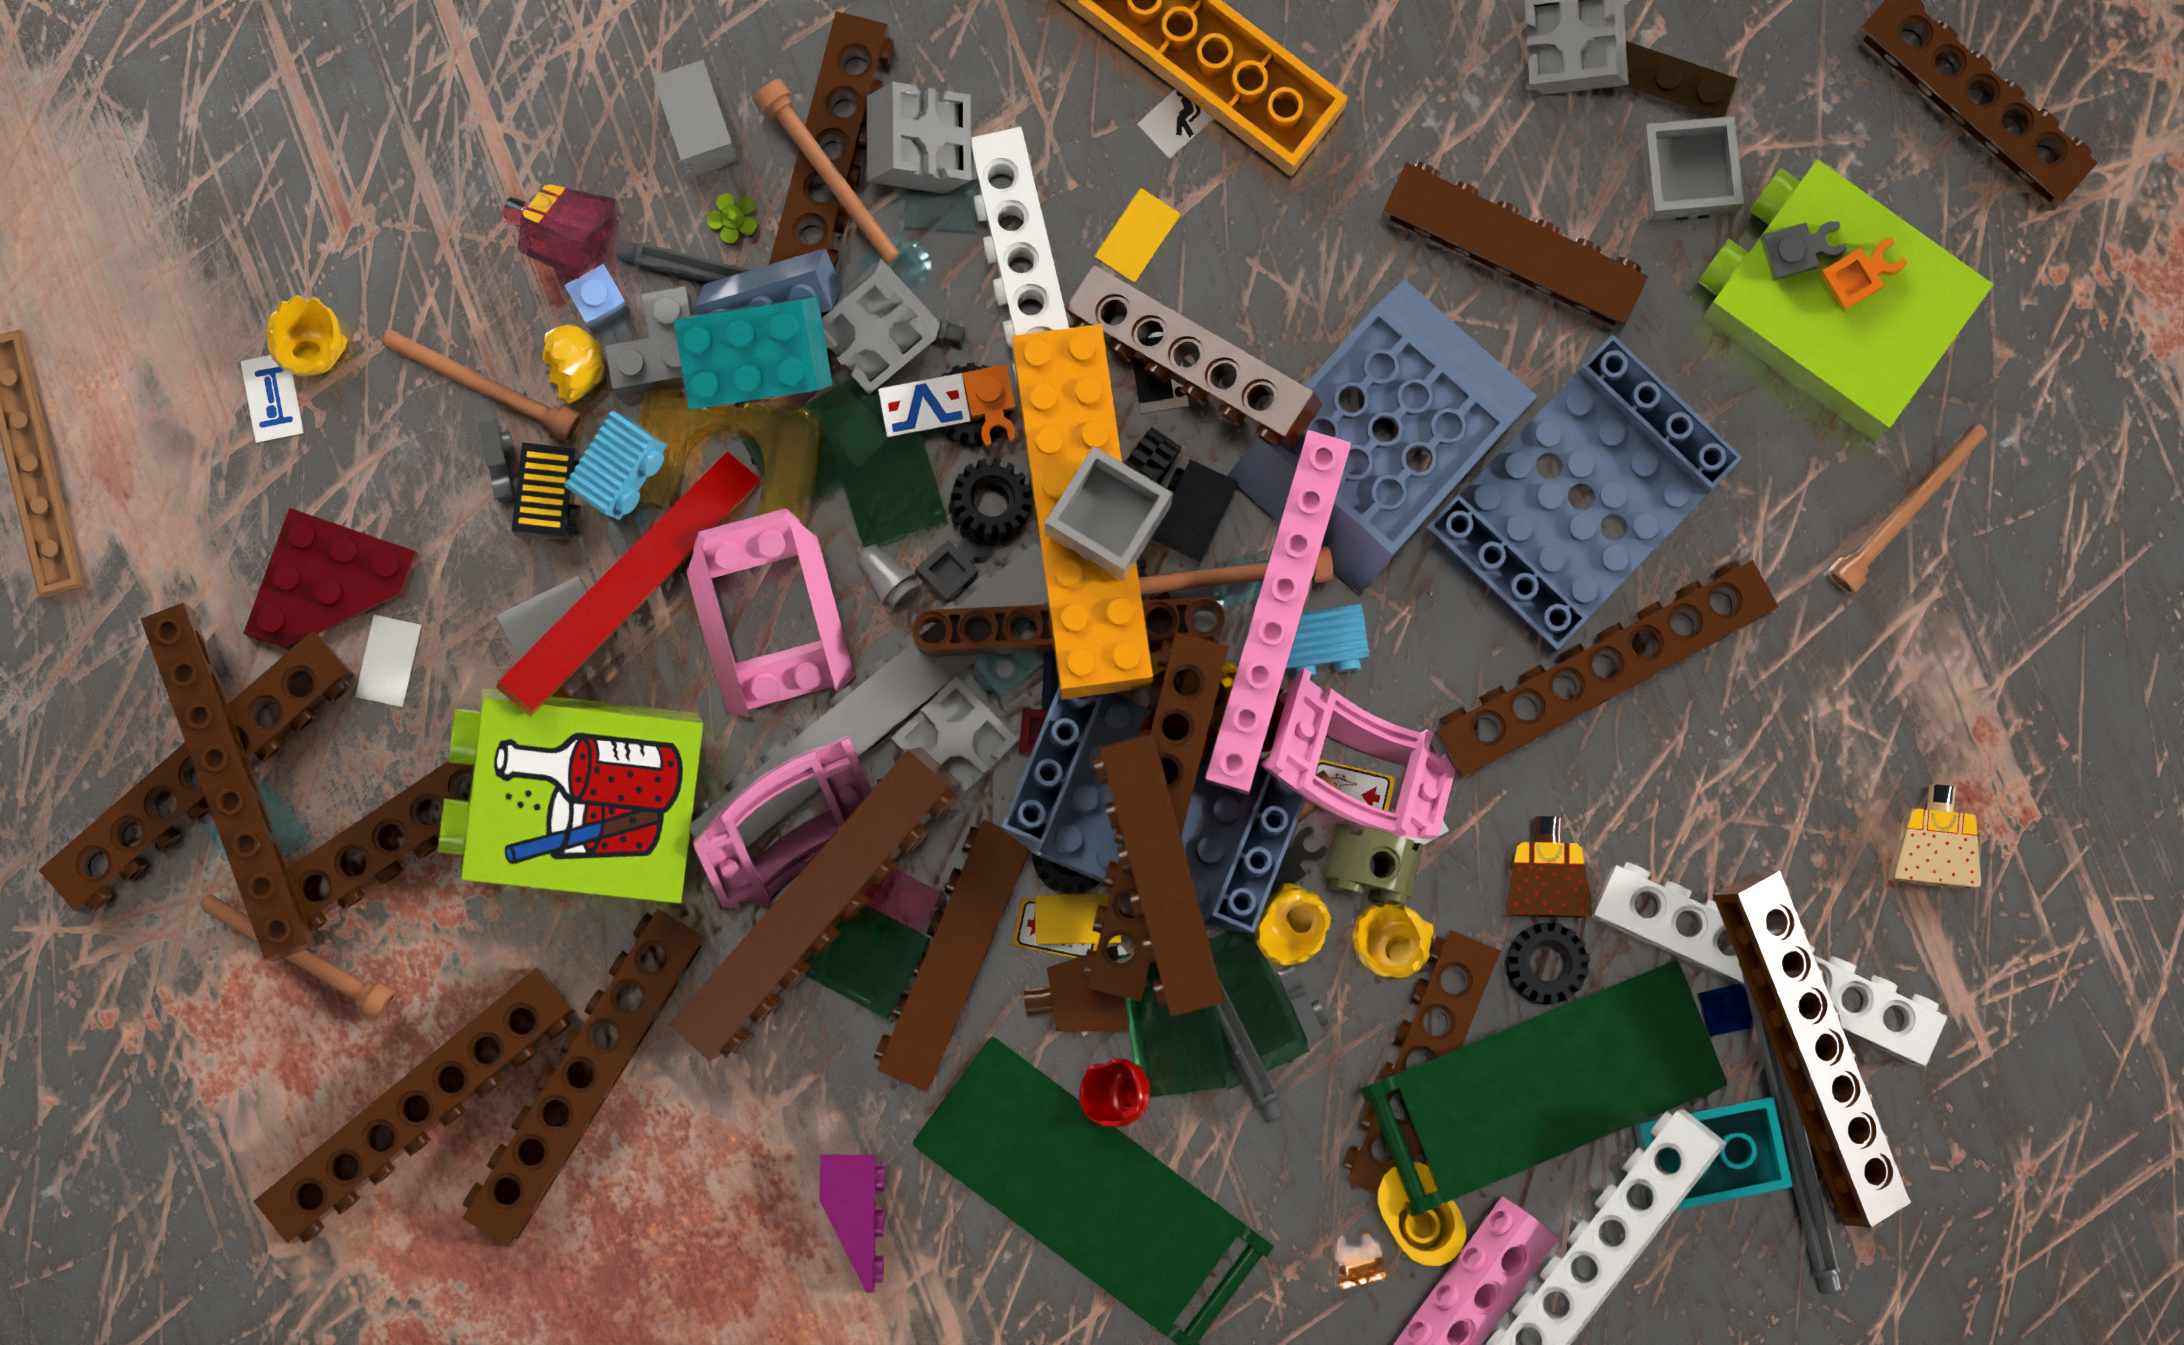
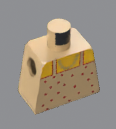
M1930 784L1927 809L1911 808L1905 811L1888 873V881L1967 890L1981 888L1976 817L1974 814L1954 812L1956 787Z

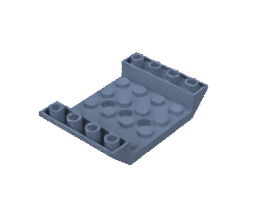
M1404 279L1371 310L1304 385L1316 393L1322 406L1295 448L1291 449L1281 442L1276 448L1257 437L1227 477L1238 481V487L1277 522L1281 523L1307 431L1310 430L1351 442L1322 546H1329L1333 571L1356 592L1361 594L1386 567L1395 553L1538 396ZM1346 389L1359 391L1364 398L1363 407L1353 413L1343 410L1338 401L1340 393ZM1379 419H1390L1396 424L1398 434L1395 439L1389 442H1381L1374 437L1372 426ZM1414 448L1424 449L1431 457V466L1422 472L1413 471L1407 465L1406 454Z
M1612 334L1581 366L1575 376L1460 494L1456 495L1428 524L1427 528L1558 651L1743 457ZM1546 455L1553 456L1559 461L1561 470L1556 478L1545 479L1538 474L1536 462L1540 457ZM1583 486L1591 491L1593 496L1591 507L1579 510L1570 504L1568 494L1573 487ZM1611 516L1622 520L1625 526V535L1623 538L1615 541L1607 539L1601 532L1602 520Z
M1058 686L1000 829L1035 855L1104 883L1109 860L1119 861L1117 848L1122 847V845L1114 843L1117 829L1112 830L1105 803L1113 801L1109 783L1100 785L1093 759L1102 757L1100 746L1139 736L1141 724L1153 711L1147 710V707L1114 693L1061 700L1060 687ZM1211 734L1209 750L1200 761L1181 838L1204 924L1206 926L1253 934L1306 799L1258 764L1249 795L1206 783V774L1217 740V736ZM1260 755L1258 763L1262 762L1267 757ZM1165 776L1166 782L1169 783L1176 777L1170 778Z

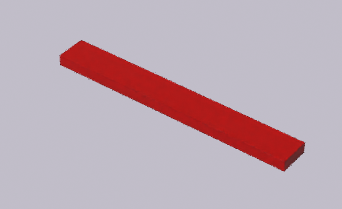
M727 451L498 681L496 688L531 717L693 553V546L698 532L720 526L758 487L761 479Z

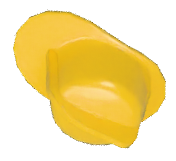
M1413 1162L1426 1195L1437 1191L1428 1166L1420 1162ZM1393 1166L1383 1176L1378 1188V1207L1396 1243L1411 1260L1424 1266H1441L1452 1261L1462 1251L1466 1240V1223L1461 1211L1454 1200H1451L1427 1212L1410 1217L1406 1207L1409 1199L1397 1169Z

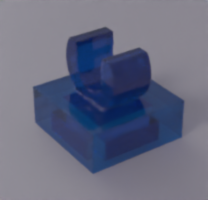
M1741 983L1700 993L1710 1037L1751 1028L1750 1022H1753L1752 1013L1748 1014L1744 997H1747L1746 988L1742 989Z

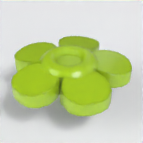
M724 193L717 197L716 206L720 211L710 212L707 215V224L712 230L722 229L720 237L723 242L727 244L738 242V229L745 236H751L756 232L758 227L757 221L749 216L755 210V204L751 198L743 196L739 198L735 206V200L731 194Z

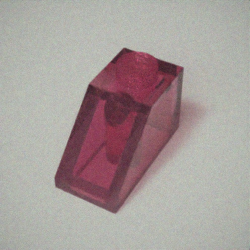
M896 870L883 885L879 884L876 888L871 886L865 894L870 900L865 906L923 935L943 895L934 888Z

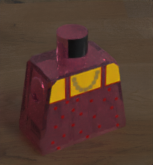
M549 184L540 190L531 203L509 197L503 208L502 221L520 227L518 249L522 254L579 279L612 236L616 199Z

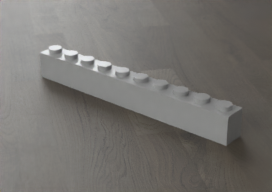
M1035 542L1028 549L1024 544L1019 545L1003 559V562L1007 565L993 577L989 572L983 574L969 586L968 590L972 594L959 605L952 600L941 609L1048 604L1039 545ZM1020 619L1014 622L1011 627V633L1014 635L1029 623L1030 620ZM975 621L968 625L965 634L972 641L980 642L989 637L991 628L983 621ZM936 623L925 633L921 631L920 637L927 643L935 644L943 640L946 630L942 625ZM911 633L899 644L903 651L890 661L882 657L864 672V675L868 678L855 690L848 685L838 692L829 701L833 708L820 718L814 713L799 724L794 730L798 736L784 747L781 742H778L759 758L763 765L749 775L744 770L728 782L724 787L728 793L714 804L711 799H708L692 812L691 834L697 838L736 795L760 776L792 757L850 735L860 761L919 713L955 676L960 679L989 654L927 656L916 647L913 633ZM816 776L804 780L769 799L737 826L748 851L822 792Z

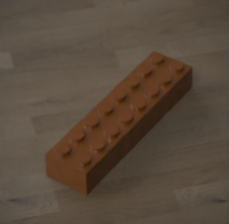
M921 747L907 750L672 1020L669 1026L709 1062L721 1055L727 1059L732 1053H737L752 1036V1033L747 1030L751 1023L757 1024L761 1019L765 1020L780 1004L782 1000L777 996L778 992L782 988L787 990L791 985L794 987L811 968L806 960L812 954L817 956L820 952L826 951L840 935L841 932L835 928L841 920L846 922L849 918L853 919L868 903L870 898L865 894L871 886L876 888L879 884L883 885L897 870L900 864L894 859L901 851L906 853L909 849L912 851L929 832L924 826L931 817L934 819L938 816L942 817L957 801L959 796L953 791L961 782Z

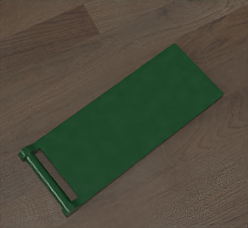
M1671 961L1407 1070L1360 1088L1364 1101H1370L1409 1199L1406 1207L1410 1217H1413L1721 1089L1727 1085V1080L1681 965L1678 961ZM1395 1089L1399 1092L1437 1188V1191L1426 1195L1387 1098L1386 1093Z
M995 1037L989 1038L912 1142L915 1148L1177 1345H1200L1199 1341L1262 1256L1267 1258L1274 1248L1267 1240L1117 1128L1097 1125L1086 1118L1077 1098ZM1238 1236L1248 1244L1183 1332L1173 1324Z

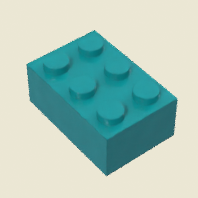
M818 296L696 314L673 320L689 410L818 391L833 385Z
M1774 1097L1689 1113L1727 1144L1676 1210L1793 1187ZM1659 1119L1633 1125L1638 1148L1640 1147L1646 1151L1656 1137L1650 1132ZM1669 1147L1662 1150L1659 1157L1662 1168L1667 1172L1676 1173L1681 1166L1679 1153ZM1646 1186L1651 1206L1653 1202V1193L1648 1186Z

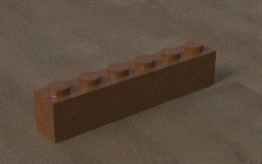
M1408 162L1405 163L1383 209L1382 219L1620 332L1622 331L1648 278L1647 275L1640 272L1641 266L1623 257H1617L1615 261L1600 254L1601 248L1589 240L1577 238L1575 242L1560 235L1561 229L1549 221L1537 219L1536 222L1528 220L1520 216L1521 210L1511 203L1503 200H1497L1496 203L1490 202L1479 196L1481 193L1479 189L1466 182L1457 181L1454 185L1440 178V171L1426 163L1417 162L1415 166Z
M1154 733L1100 746L1102 757L1094 758L1093 760L1100 785L1109 783L1113 797L1112 802L1105 803L1112 830L1121 828L1125 846L1117 848L1123 873L1133 872L1137 890L1129 892L1136 919L1145 917L1149 935L1141 936L1147 963L1157 962L1161 979L1153 981L1159 1008L1168 1006L1172 1017L1225 1003Z
M984 819L979 829L971 826L961 850L968 853V857L962 870L955 867L952 870L944 890L951 897L945 911L936 909L926 932V934L933 936L927 953L918 951L909 972V976L916 978L909 995L903 992L900 993L891 1014L892 1018L898 1020L892 1036L882 1035L873 1059L880 1061L877 1071L927 1092L930 1090L1030 854L1029 849L1002 831L1000 826Z

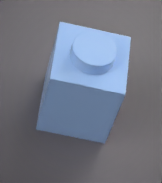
M604 263L564 285L591 333L630 312Z

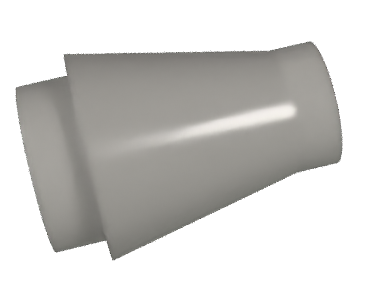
M876 544L865 549L857 558L856 563L864 571L884 606L890 605L894 611H897L910 603L920 591L921 587L916 582L917 575L884 553Z

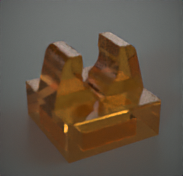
M1368 1230L1361 1231L1363 1244L1359 1246L1347 1247L1344 1236L1337 1237L1336 1251L1334 1252L1342 1289L1386 1278L1384 1259L1379 1241H1375Z

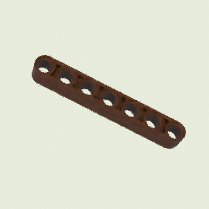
M1211 598L1142 600L1149 647L1163 646L1164 639L1173 641L1175 632L1211 641H1216L1223 632L1225 622L1224 610L1217 601ZM1048 604L933 609L918 615L912 627L916 647L927 656L940 657L1054 651ZM1209 611L1215 616L1217 625L1211 631H1199L1193 626L1192 617L1197 612ZM1164 613L1170 618L1172 626L1165 633H1154L1147 627V619L1152 614ZM1020 619H1029L1035 624L1036 632L1029 639H1018L1011 633L1013 623ZM975 621L987 623L991 628L989 637L980 642L972 641L965 634L969 624ZM930 623H938L946 630L943 640L935 644L927 643L920 637L923 627Z

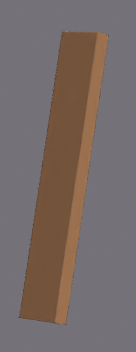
M19 329L0 334V440L39 598L43 599L85 588L24 333Z

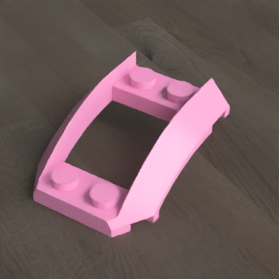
M786 508L698 532L693 546V555L689 567L686 568L725 710L750 718L748 709L830 687H835L836 694L840 692L855 677V672L817 534H813L800 523V519ZM798 555L821 640L735 663L712 578Z
M1306 668L1300 670L1277 698L1285 705L1270 756L1258 763V765L1303 798L1345 819L1399 836L1431 840L1438 837L1455 768L1446 754L1441 757L1437 754L1431 744L1433 733L1428 729L1423 732L1406 729L1380 719L1351 703L1332 688L1325 692L1310 680V671ZM1326 735L1362 753L1407 766L1395 813L1356 800L1315 775Z
M850 735L792 757L760 776L736 795L693 841L697 855L722 908H740L739 902H760L763 909L771 906L769 899L783 885L805 869L871 793L872 789L854 749ZM816 776L830 810L806 821L787 833L753 862L737 826L769 799L804 780Z

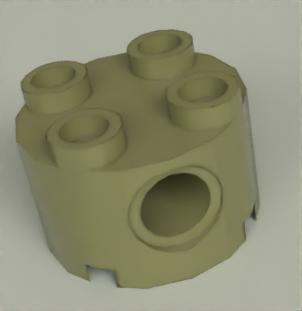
M1337 823L1324 873V878L1327 879L1325 888L1347 894L1352 892L1362 894L1363 890L1369 891L1367 898L1369 900L1405 905L1406 899L1411 898L1423 844L1415 843L1414 840L1365 827L1358 830V832L1352 831L1353 825ZM1371 857L1374 859L1375 862V870L1373 873L1371 872L1369 867Z

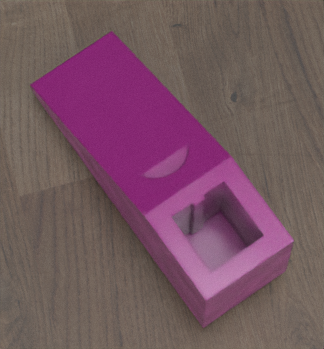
M820 1155V1202L866 1293L875 1292V1283L884 1282V1256L876 1255V1237H884L885 1212L884 1210H876V1191H885V1164H877V1155Z

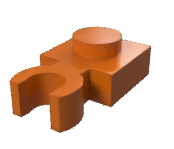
M1892 238L1881 241L1869 258L1866 257L1860 247L1820 272V276L1843 312L1885 286L1879 277L1880 274L1886 276L1895 275L1907 264L1905 258L1895 264H1889L1884 260L1883 251L1889 249L1895 243Z
M1002 364L962 373L972 419L985 417L986 419L981 430L984 445L987 448L992 447L990 433L997 427L1006 430L1009 443L1015 442L1014 425L1009 419L1004 417V412L1016 410L1007 365Z

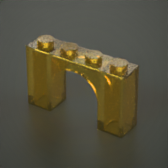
M659 388L657 395L643 394L638 425L668 445L662 453L664 455V462L661 468L653 476L647 477L638 491L640 499L637 506L669 510L679 500L685 464L693 448L702 439L713 433L738 431L753 437L760 445L764 456L765 470L757 516L786 508L800 519V523L808 529L825 431L824 424L819 419L814 418L815 412L800 408H788V414L770 412V405L752 401H745L744 408L725 404L706 407L705 410L704 408L689 410L687 399H683V392Z

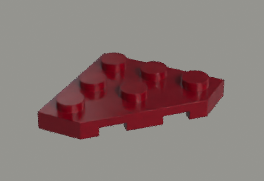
M289 508L243 634L289 650L312 630L317 634L325 630H331L362 615L361 613L384 602L387 603L402 596L418 553L394 543Z

